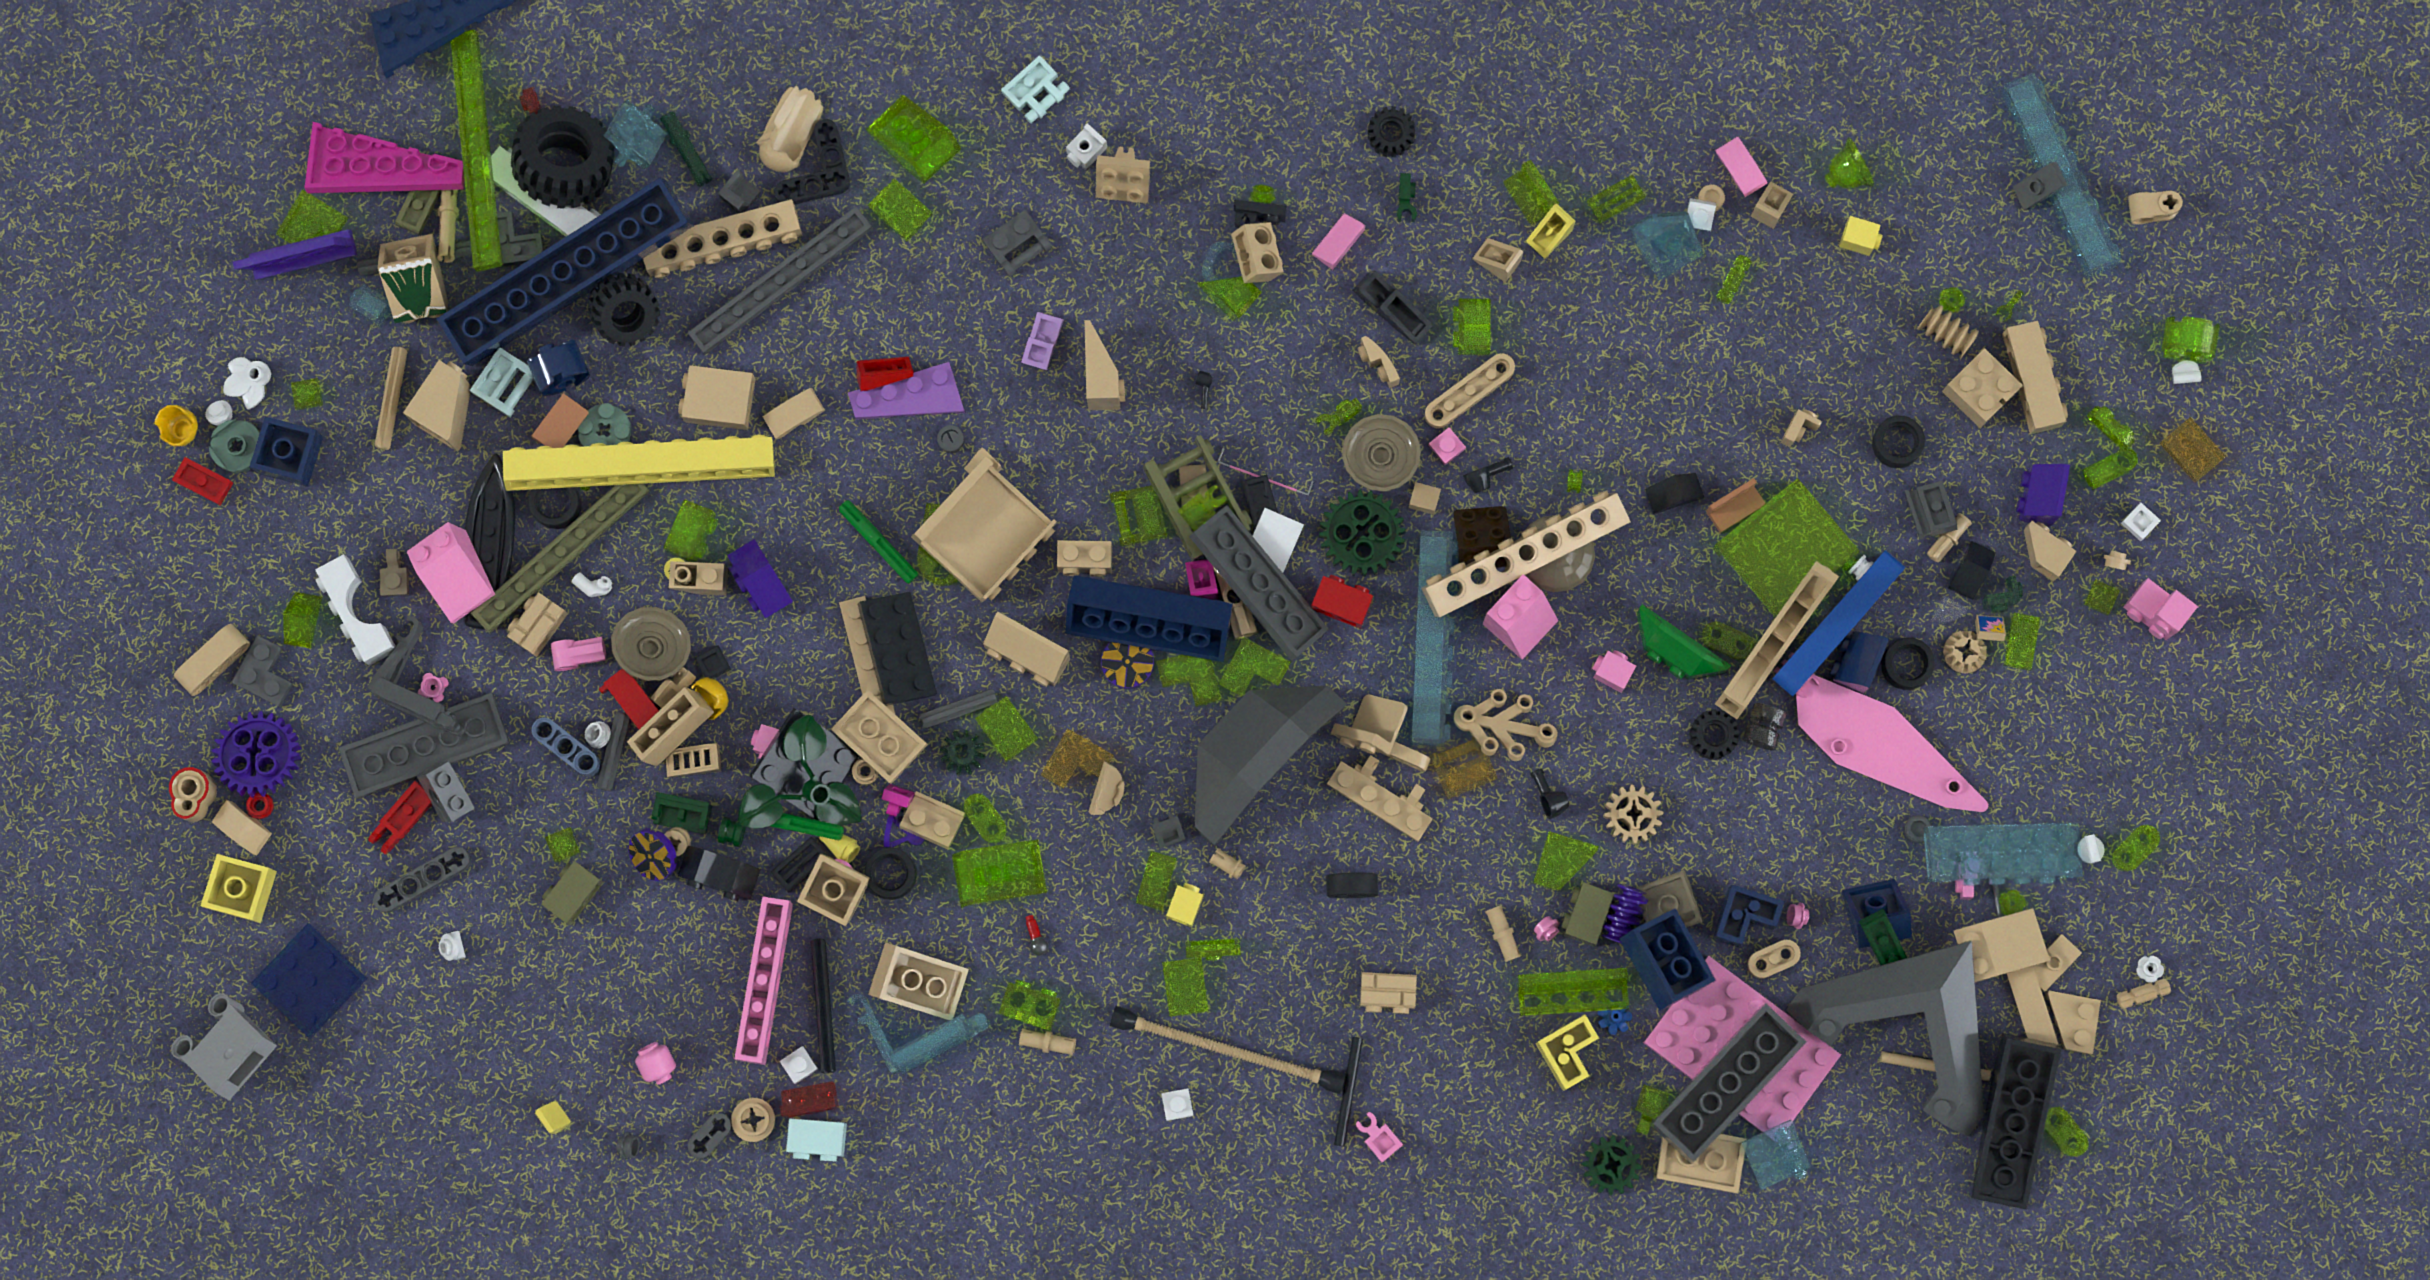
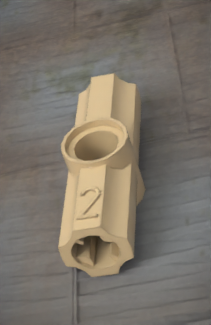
M1214 568L1223 602L1231 603L1228 601L1227 596L1234 591ZM1242 600L1239 603L1233 604L1231 628L1235 640L1247 638L1257 633L1252 613Z

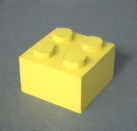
M217 854L201 907L261 923L277 871Z

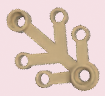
M1501 689L1494 690L1490 698L1475 707L1463 705L1457 708L1454 713L1455 725L1462 731H1470L1481 745L1482 752L1488 756L1496 753L1498 742L1493 737H1487L1481 727L1490 728L1508 751V757L1513 761H1519L1523 758L1525 748L1521 743L1514 742L1508 732L1534 737L1536 743L1545 748L1551 747L1557 738V730L1551 724H1541L1538 727L1509 721L1519 714L1527 713L1531 710L1533 699L1525 694L1518 697L1516 704L1494 717L1483 715L1494 707L1500 708L1504 706L1507 695ZM1494 696H1501L1503 700L1496 701ZM1527 701L1529 706L1524 707L1520 702ZM1463 715H1470L1472 719L1466 720ZM1547 730L1551 732V735L1545 736L1542 731ZM1485 744H1492L1494 749L1486 748ZM1512 749H1518L1521 754L1515 755Z

